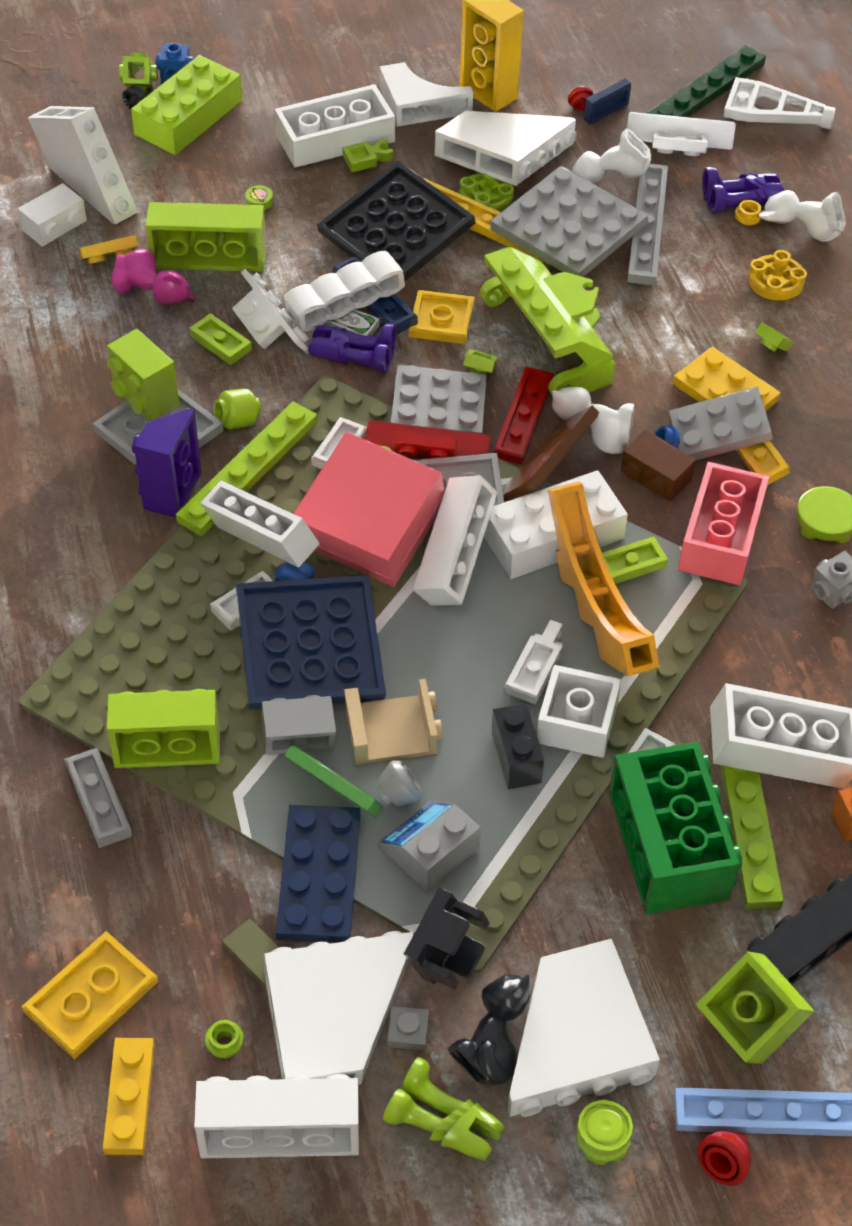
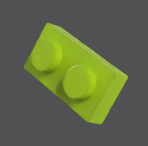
M211 313L189 328L190 337L230 366L252 351L251 341Z
M654 536L602 553L615 584L667 568L668 558Z

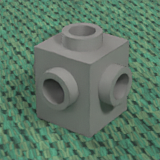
M843 551L830 560H822L813 570L814 576L810 588L816 597L823 600L831 609L843 602L846 604L852 601V557L846 551Z

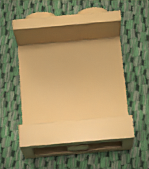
M419 679V695L360 703L358 688L344 689L345 712L355 765L437 754V740H443L442 725L440 719L434 720L433 712L437 711L436 697L434 691L428 692L426 679Z

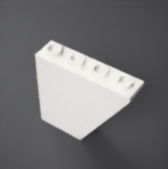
M50 106L28 117L50 169L111 223L117 224L138 213L94 107Z
M464 111L435 131V156L517 186L575 142L576 119L570 117Z
M391 931L380 937L365 938L356 936L347 939L345 942L332 944L316 942L304 948L291 949L289 947H280L270 953H264V975L282 1079H287L293 1075H304L310 1079H326L330 1075L343 1074L349 1078H358V1085L362 1084L409 961L403 953L413 937V932Z
M612 939L541 957L509 1093L507 1111L510 1117L519 1114L523 1117L532 1116L539 1113L543 1107L554 1104L559 1106L571 1105L578 1101L580 1097L593 1093L596 1096H603L613 1092L618 1086L628 1083L634 1086L642 1085L656 1075L660 1059Z

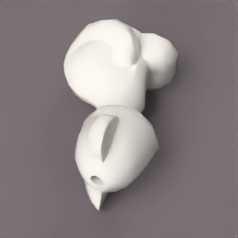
M625 129L621 133L619 145L607 150L601 157L591 151L585 152L572 167V172L593 184L599 183L607 170L615 171L626 178L638 177L644 174L649 167L651 161L650 149L630 129Z
M790 190L782 191L771 196L764 206V211L759 214L763 220L777 224L789 223L795 218H799L805 224L810 236L822 242L833 240L841 235L846 225L842 200L838 192L831 193L822 202H800L795 192Z
M582 387L561 388L559 391H552L553 410L563 420L569 419L591 405L598 410L599 416L590 426V437L600 450L610 454H620L629 446L635 411L634 404H624L617 411L604 405L591 404L589 391Z

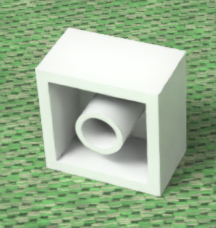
M554 665L538 718L537 738L539 744L604 758L618 706L621 679Z

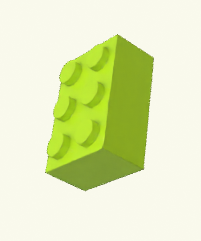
M159 690L143 693L126 691L118 694H108L107 733L114 768L220 764V725L215 690Z

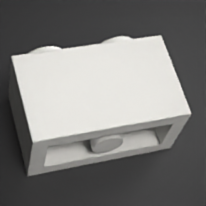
M63 183L18 208L22 231L42 247L87 221L84 200Z

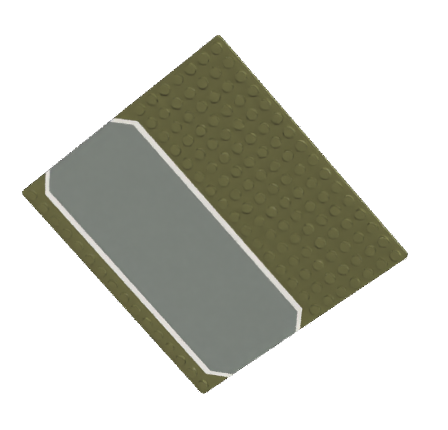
M328 375L322 376L298 401L299 405L317 414L318 423L247 493L294 514L322 470L312 465L311 458L338 419L342 417L366 427L370 420L391 423L392 406ZM416 457V458H409V459H411V460H422V459H426V458H418V457ZM498 458L503 490L520 468ZM544 481L536 491L551 487L553 484ZM627 521L625 538L600 547L601 552L603 553L654 536L668 558L667 568L615 584L632 614L644 628L654 634L660 668L626 676L599 658L594 627L580 620L575 590L561 581L558 563L510 580L488 542L483 537L462 605L430 606L413 591V587L434 526L433 523L394 588L369 577L386 696L383 700L419 695V679H426L428 692H435L437 711L433 712L434 720L440 719L443 732V740H437V754L391 760L402 761L409 768L422 790L420 800L417 803L399 807L395 806L393 802L389 805L384 802L377 787L381 785L379 777L391 761L355 765L345 712V702L332 703L336 726L334 749L305 752L375 798L383 808L377 818H374L360 808L361 818L354 903L406 933L413 932L414 935L438 888L440 887L453 893L457 900L483 911L490 922L487 930L469 923L470 927L465 935L481 942L485 947L473 971L474 973L481 972L609 788L615 755L628 753L644 729L651 727L746 589V578L743 577L740 586L679 571L677 569L682 550L681 546ZM216 524L202 537L181 526L19 699L20 706L26 711L91 749L98 748L100 754L113 761L107 733L108 694H118L126 691L143 693L159 690H215L220 725V764L132 767L125 769L281 860H284L289 805L359 808L293 764L284 756L286 753L265 755L261 709L249 710L240 626L230 631L211 611L210 604L236 588L237 583H244L262 571L274 581L277 567L286 561L218 528ZM312 552L304 561L317 571L312 579L365 575L316 552ZM553 620L562 624V636L559 642L563 643V648L556 665L621 679L618 706L605 756L601 758L539 744L544 758L542 783L508 789L491 733L493 709L527 703L537 735L538 718L550 677L536 705L504 693V688L530 636H534L535 633L542 635L549 621ZM379 700L360 701V703L372 702V701H379ZM429 801L456 804L481 827L479 850L426 892L378 846V842Z

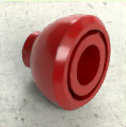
M718 1131L706 1136L698 1145L697 1156L699 1163L706 1174L713 1180L727 1186L739 1185L745 1180L751 1167L749 1142L743 1134L739 1132Z

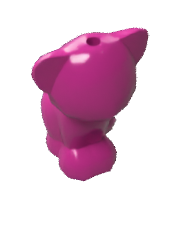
M138 248L127 255H117L115 269L112 273V286L118 294H124L134 286L143 290H153L155 301L163 305L195 301L189 283L184 276L171 270L157 273L155 256L148 249Z

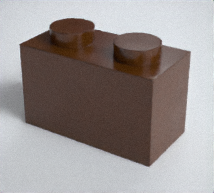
M644 430L623 450L620 471L630 479L636 480L651 489L655 494L672 501L692 480L696 459L649 431Z

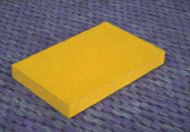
M105 931L22 1005V1009L34 1023L75 1060L158 983V977Z

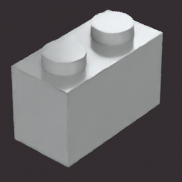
M310 695L300 699L287 700L285 698H275L270 701H262L261 724L265 755L284 754L291 746H296L304 752L334 749L336 726L331 696L320 697L318 695Z

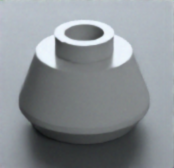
M391 761L379 777L381 785L377 787V790L387 805L393 802L395 806L399 807L417 803L420 800L422 790L414 775L402 761Z

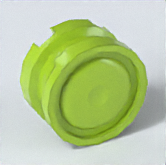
M599 1100L590 1103L584 1107L579 1115L576 1134L578 1149L582 1150L586 1159L595 1164L605 1165V1163L612 1161L617 1163L625 1157L630 1148L633 1130L631 1116L623 1106L614 1101Z

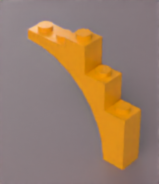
M575 482L548 489L559 550L555 551L561 581L575 590L580 620L594 627L599 658L626 676L660 668L654 634L644 628L632 614L608 570L594 532L583 484Z

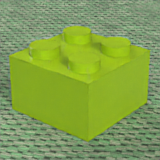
M135 329L107 345L109 356L107 364L111 370L113 380L111 381V387L118 397H123L130 403L131 408L136 414H142L150 422L180 405L174 361L141 331Z
M749 951L695 1004L745 1063L762 1064L814 1012L813 1008L764 954Z

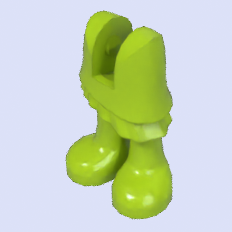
M417 1057L404 1079L402 1090L398 1089L388 1103L382 1120L390 1125L402 1123L414 1125L432 1133L429 1140L441 1142L442 1147L452 1148L466 1156L486 1161L492 1152L491 1146L485 1140L470 1132L469 1129L472 1128L490 1139L498 1140L505 1128L504 1125L495 1116L482 1108L478 1102L474 1104L471 1099H468L466 1102L459 1100L437 1088L429 1080L430 1066L428 1062L421 1057ZM413 1099L421 1101L448 1116L444 1119L417 1105Z

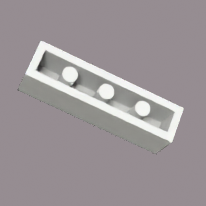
M481 475L449 478L413 587V591L430 606L462 605L498 493Z
M220 481L200 503L218 528L298 568L320 544L303 518L224 481Z

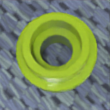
M217 1021L206 1033V1047L215 1057L230 1058L236 1055L243 1046V1031L239 1025L232 1021ZM222 1037L232 1039L229 1044L221 1045L218 1043Z

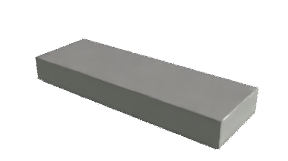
M98 748L65 758L66 768L98 849L132 837L131 828Z

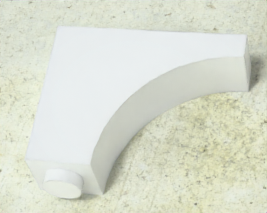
M405 62L380 66V90L395 115L396 127L456 117L464 111L473 110V91L471 86L449 87L430 83L415 75Z

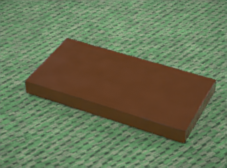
M593 405L558 424L502 490L504 502L528 495L539 489L599 416L598 410Z

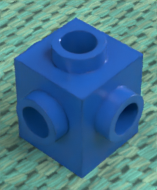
M163 43L161 53H157L155 65L160 70L161 85L194 59V57L190 56L189 45Z

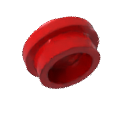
M576 87L568 95V103L574 110L583 111L585 110L586 98L594 95L590 88Z

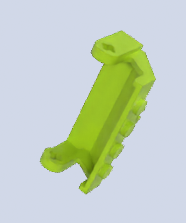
M512 247L484 255L485 265L490 267L496 277L487 280L480 288L479 294L487 306L494 307L502 304L507 298L512 297L548 345L555 359L576 352L583 360L580 366L561 372L550 381L548 390L551 395L553 390L559 391L561 388L582 387L592 392L613 384L615 362L612 359L613 354L594 331V327L600 321L599 311L597 308H594L599 288L595 287L591 291L584 289L585 287H592L593 280L567 272L551 275L541 261Z

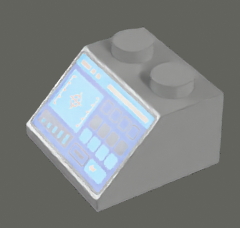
M429 801L380 840L378 846L428 892L479 850L481 827L456 804Z

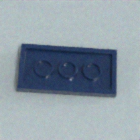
M289 805L276 926L277 940L339 943L351 938L361 818L360 808Z

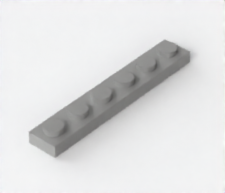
M649 164L645 173L639 176L636 208L649 216L648 223L632 236L627 283L656 286L668 166Z

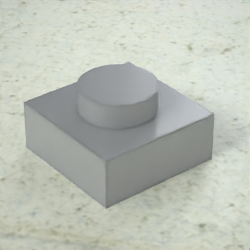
M391 1006L387 1048L425 1051L429 1010Z

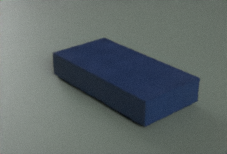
M624 78L586 98L584 120L588 124H592L628 105L631 82Z

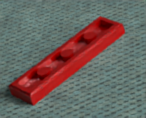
M525 367L493 453H497L499 459L523 464L549 394L548 386L554 378L553 372Z

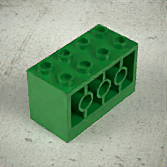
M698 742L615 755L609 795L645 915L727 901L730 899L733 886L737 884L738 868L742 867L741 851L738 845L734 846L732 843L730 819L727 814L723 815L719 787L717 784H712L710 761L707 754L702 755Z

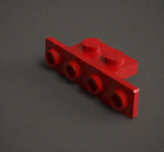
M374 420L368 421L365 440L379 446H386L391 451L407 458L433 459L488 454L490 436L487 434Z

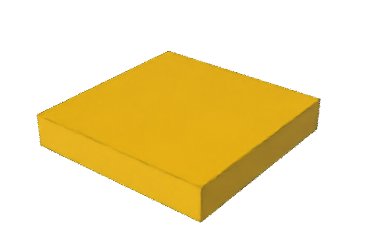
M418 290L413 312L418 316V324L409 328V337L466 344L475 297Z

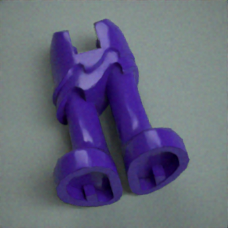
M707 167L703 170L702 190L704 200H708L707 206L710 212H721L725 209L739 206L744 200H753L763 206L771 196L785 191L780 184L779 175L775 173L741 174L737 180H721L719 172L715 167Z
M384 324L377 336L360 335L337 326H316L313 330V339L308 345V352L312 356L332 360L337 363L340 362L345 366L350 361L372 368L377 372L387 373L390 368V358H393L395 350L396 325Z

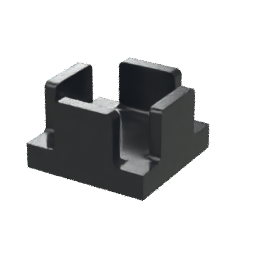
M440 887L403 954L422 979L433 984L437 981L452 989H456L459 982L452 972L464 978H470L485 950L481 942L465 936L470 927L469 923L487 930L490 922L483 911L457 900L453 893Z

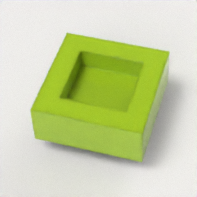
M762 322L755 331V333L763 337L760 343L774 352L777 348L788 352L794 343L777 330Z
M469 349L463 365L470 367L469 371L478 374L492 373L496 367L498 356Z

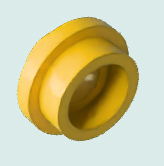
M744 200L736 208L735 218L744 225H755L762 220L759 216L763 212L761 205L753 200Z

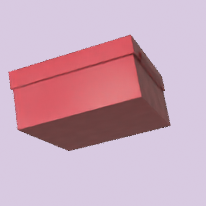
M345 432L297 507L294 515L303 518L320 544L313 552L362 574L369 575V577L394 588L437 517L445 493L442 472Z

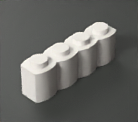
M387 251L373 253L362 262L350 263L339 269L336 273H329L318 277L310 285H300L291 289L284 295L286 310L302 331L314 330L316 326L323 325L327 320L341 318L353 309L363 308L372 304L379 297H388L399 292L405 287L403 270Z

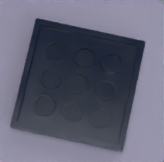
M369 575L236 584L249 710L262 709V701H270L275 698H285L287 700L300 699L310 695H318L320 697L331 696L332 703L345 702L344 689L358 688L360 701L385 699L386 689Z

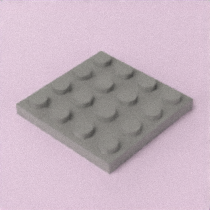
M560 166L493 218L490 229L558 270L584 277L648 223L649 215Z

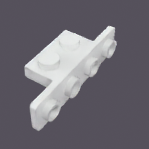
M635 112L629 113L627 129L634 132L640 140L652 142V148H657V152L671 154L673 150L684 151V154L688 156H700V153H706L707 148L731 150L733 148L736 127L735 122Z
M246 269L242 270L241 274L253 289L232 309L257 343L266 349L286 331L293 342L308 355V344L306 341L309 340V337L299 326L294 328L292 323L295 320L290 316L289 312L285 308L280 309L278 307L281 304L278 297L271 290L268 292L265 290L268 286L265 280L257 272L252 275Z

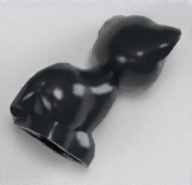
M504 974L488 984L482 990L481 995L483 1005L488 1013L480 1020L471 1040L463 1038L452 1043L447 1048L454 1060L478 1083L487 1084L491 1081L493 1084H501L510 1080L514 1075L517 1052L507 1035L506 1022L518 1018L528 1005L531 989L529 974L523 978L520 975Z

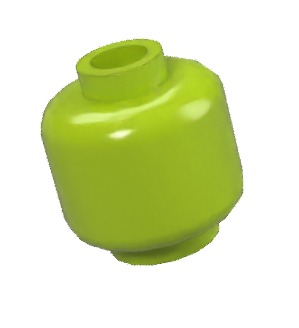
M245 388L223 391L218 399L215 400L213 407L215 417L223 422L224 428L229 430L253 426L256 423L257 416L261 413L259 399L255 398L254 394Z

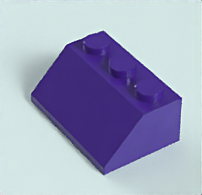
M190 408L146 423L141 434H137L133 440L132 452L135 453L136 457L135 473L139 477L138 493L142 497L143 509L176 517V513L186 505L202 474L195 410Z

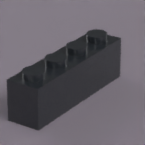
M852 874L846 879L843 876L838 877L830 884L824 895L820 898L816 895L812 896L803 904L798 914L794 917L787 915L776 924L772 933L766 937L763 934L756 937L748 945L747 950L764 954L791 985L795 984L852 941Z

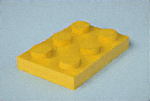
M713 346L675 374L672 383L698 402L758 386L765 412L779 401L781 394L778 390Z

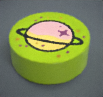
M262 185L250 187L245 193L246 205H264V210L269 209L273 205L272 190Z

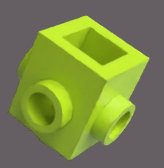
M131 53V56H123V64L119 65V78L127 88L137 84L147 92V88H153V81H158V67L153 65V60L150 57H146L145 53ZM143 70L144 78H136L137 71Z

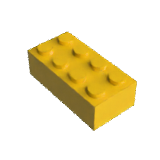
M463 0L459 87L471 86L473 97L494 112H497L518 99L524 10L509 0Z

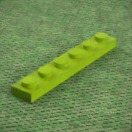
M294 401L291 402L176 513L177 523L202 537L215 524L200 504L220 481H224L248 492L318 423L317 414Z
M720 765L734 846L738 845L742 855V867H739L738 870L745 910L782 908L784 900L759 772Z

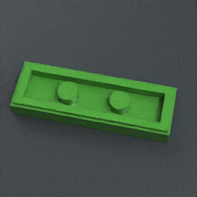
M291 746L284 755L293 764L374 818H377L383 810L382 805L375 798L296 746Z

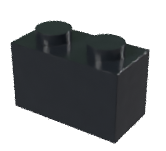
M527 703L493 709L491 733L507 788L513 789L542 783L544 758Z

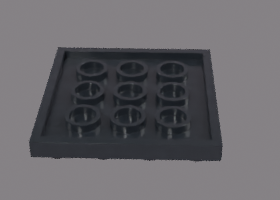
M397 161L318 223L317 228L320 234L350 257L357 256L361 261L373 253L387 251L403 270L405 282L476 224L473 214L400 161Z

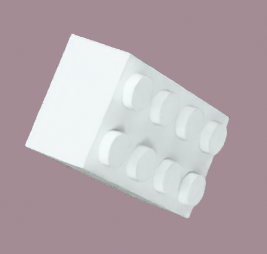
M375 84L275 109L276 136L294 168L343 156L342 147L366 141H368L370 146L375 145L380 140H387L388 144L395 142V115Z
M598 470L493 506L484 538L510 580L558 563L555 550H559L548 489L575 482L582 483L588 511L599 546L603 547L625 538L628 514Z
M725 683L711 704L713 764L842 789L852 780V708Z
M334 1074L326 1079H310L304 1075H293L282 1080H270L265 1076H252L247 1078V1080H229L228 1078L217 1076L208 1078L206 1081H196L194 1128L200 1158L359 1155L358 1078Z

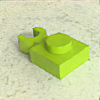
M380 140L372 146L366 141L342 147L343 158L351 172L377 167V161L388 162L393 159V149H388L387 140Z

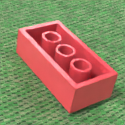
M711 462L707 463L683 541L677 570L741 586L770 476Z

